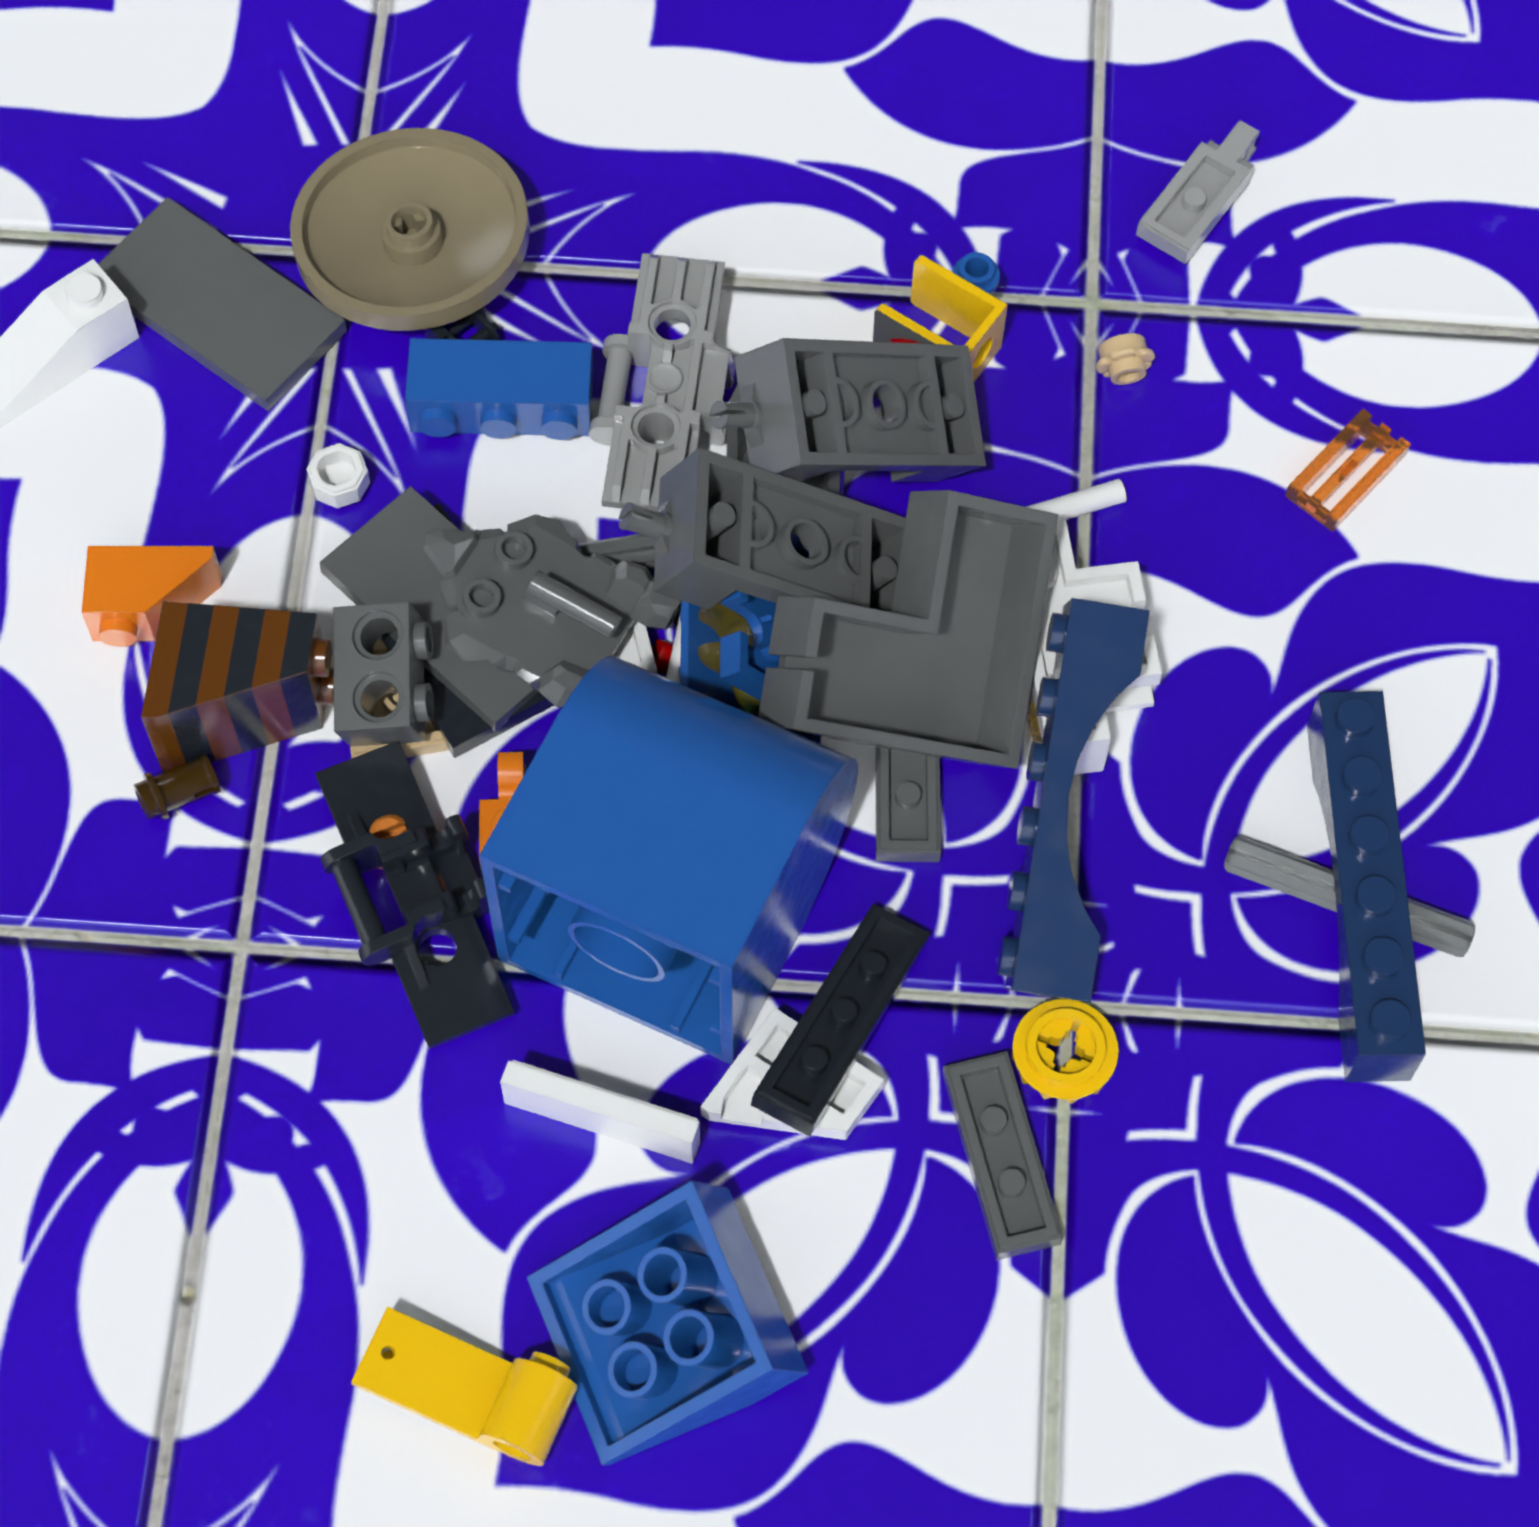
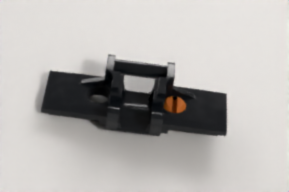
M399 741L315 772L316 779L343 841V844L328 850L321 856L320 861L323 869L327 874H333L362 943V946L358 949L362 963L370 966L391 959L428 1048L432 1049L515 1015L476 923V919L489 912L484 879L483 877H477L465 849L469 834L461 816L456 814L448 817L445 820L446 826L442 830L437 831ZM377 867L383 870L405 922L404 926L388 933L384 930L362 877V873ZM444 935L454 941L457 949L451 961L444 965L435 966L429 965L422 960L419 955L420 946L430 936Z

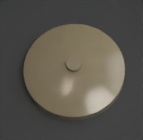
M406 128L381 132L358 140L339 150L322 163L308 178L295 201L290 223V238L296 264L303 281L311 293L328 309L349 321L367 327L391 331H412L442 326L462 319L484 307L507 287L518 272L526 255L530 236V222L525 193L518 177L508 163L481 142L459 133L432 128Z

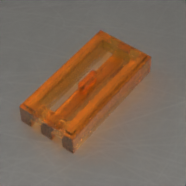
M1362 409L1288 485L1285 494L1286 498L1332 532L1407 455L1411 445L1403 437H1400L1398 441L1390 436L1392 429L1384 423L1377 427L1370 422L1373 415L1365 409ZM1360 436L1366 439L1311 497L1306 494L1316 481ZM1377 448L1385 453L1330 511L1322 506Z

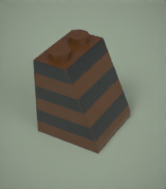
M163 601L141 719L162 772L196 760L204 754L212 763L322 729L326 705L334 706V668L331 667L332 642L331 639H323L317 614Z

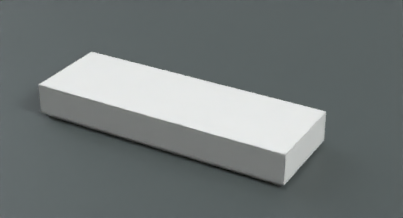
M516 1060L507 1062L500 1081L505 1104L693 1164L700 1145V1121L697 1118Z

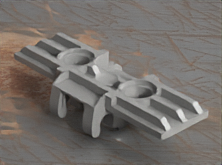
M642 253L628 335L612 334L604 340L602 352L607 358L598 417L591 420L589 437L593 441L610 446L601 500L604 507L623 508L627 502H631L636 506L658 512L660 478L698 449L700 430L709 433V442L711 444H724L726 428L716 429L712 425L711 420L720 416H710V410L716 401H723L724 389L732 387L735 373V362L730 350L714 342L725 262ZM676 319L684 322L690 330L680 339L667 340L658 335L656 328L663 321ZM631 365L648 368L643 401L639 407L624 406ZM652 441H663L664 443H661V444H651V443H649V442H652Z

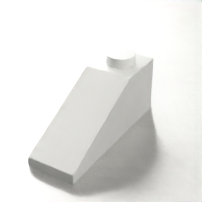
M94 259L44 289L0 337V427L140 338L127 297Z

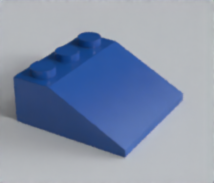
M690 1181L527 1277L560 1361L571 1369L567 1378L577 1385L574 1397L602 1465H611L748 1407L808 1374L728 1188Z

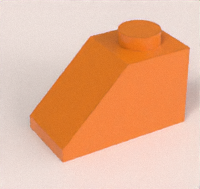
M88 546L81 613L92 640L101 641L116 647L130 646L135 644L136 641H155L163 601L201 604L222 587V572L214 546Z

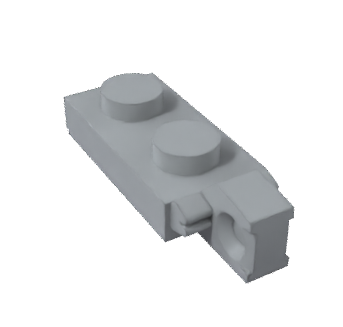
M1240 120L1221 145L1211 140L1207 144L1201 142L1141 218L1136 236L1186 264L1248 184L1255 165L1248 161L1256 150L1254 144L1260 131Z

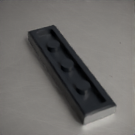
M872 904L755 1090L750 1105L810 1137L926 947L930 933Z

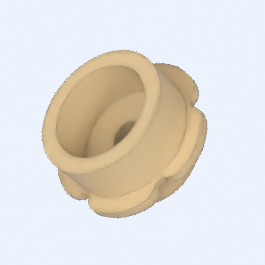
M1134 333L1117 335L1099 345L1100 360L1096 363V370L1098 373H1102L1104 377H1110L1111 382L1114 384L1126 385L1135 383L1146 376V370L1152 365L1155 354L1153 350L1147 348L1144 336Z

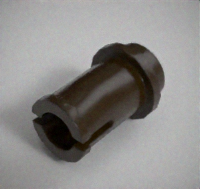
M205 754L199 756L196 760L156 776L146 772L143 774V781L133 784L138 802L147 820L157 816L162 821L169 818V811L210 794L215 795L221 792L215 771Z

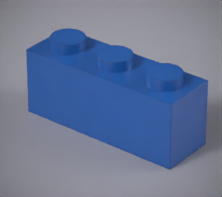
M410 338L405 404L411 432L424 433L433 437H447L453 433L484 434L497 439L509 438L513 435H544L555 440H567L574 436H589L594 392L592 342Z

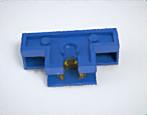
M791 533V542L794 549L801 556L809 559V551L801 544L799 537ZM734 591L710 609L681 601L680 684L758 717L766 667L778 668L780 657L768 654L776 603L739 591ZM794 732L821 744V737Z

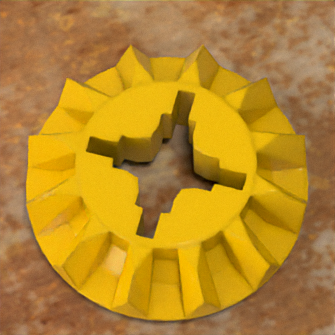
M1051 1000L1034 1007L1018 1024L1013 1038L1012 1060L1015 1061L1022 1084H1029L1041 1094L1044 1100L1049 1098L1064 1099L1073 1104L1080 1098L1091 1094L1097 1095L1114 1074L1118 1060V1042L1108 1020L1093 1007L1074 1000ZM1071 1030L1075 1031L1074 1042L1076 1044L1074 1053L1083 1059L1081 1061L1070 1059L1065 1067H1061L1060 1071L1056 1072L1054 1071L1055 1064L1053 1063L1055 1053L1051 1049L1046 1048L1048 1044L1060 1046L1064 1038L1068 1039Z

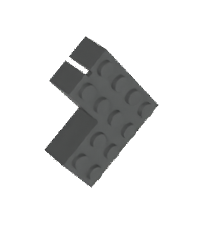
M951 490L910 491L891 612L817 597L777 596L768 654L780 657L778 668L766 667L758 718L791 732L978 765L1018 769L1059 514Z

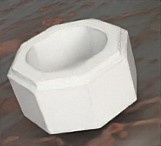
M341 443L317 450L307 467L309 481L316 500L335 508L359 502L370 484L368 470L361 452Z

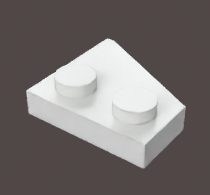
M774 1007L701 1105V1116L709 1121L803 1134L750 1105L755 1090L798 1022ZM856 1061L811 1135L846 1140L883 1089L884 1079Z

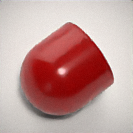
M658 639L651 649L657 671L667 674L673 644Z

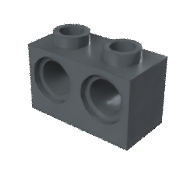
M409 601L333 607L334 732L350 747L391 744L397 741L400 743L425 742V722L432 721L434 717L432 687L430 683H425L424 660L432 659L434 650L433 633L429 621H424ZM388 632H398V639L392 650L382 655H373L374 644L380 636ZM398 693L396 708L387 716L374 717V707L377 701L386 694Z

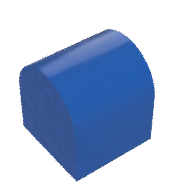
M612 655L604 657L585 674L563 705L479 855L498 960L732 1065L738 1057L812 910L829 871L852 805L858 777L857 760Z

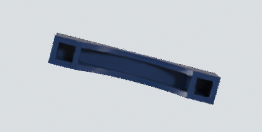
M1071 598L1063 606L1062 614L1053 612L1051 615L1046 640V651L1056 653L1052 678L1042 677L1036 706V715L1046 717L1043 742H1032L1026 772L1027 780L1036 781L1033 807H1022L1016 838L1017 845L1026 846L1023 872L1012 871L1007 894V910L1016 911L1013 937L1002 936L997 959V975L1007 976L1005 990L1079 1002H1091L1101 936L1083 906L1071 871L1066 836L1068 796L1077 761L1093 727L1114 699L1140 676L1150 610Z
M1383 691L1319 692L1307 724L1312 779L1325 819L1335 885L1339 944L1338 1022L1345 1082L1411 1081L1426 1055Z

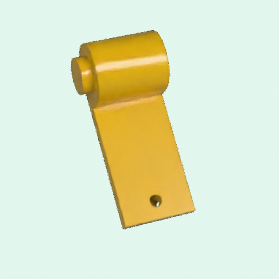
M388 1306L351 1381V1385L509 1457L536 1466L544 1464L577 1391V1385L567 1378L571 1370L570 1367L552 1356L533 1352L530 1360L517 1358L511 1363ZM387 1348L391 1349V1351H388V1350H387V1351H384V1352L382 1353V1351H383L384 1349H387Z

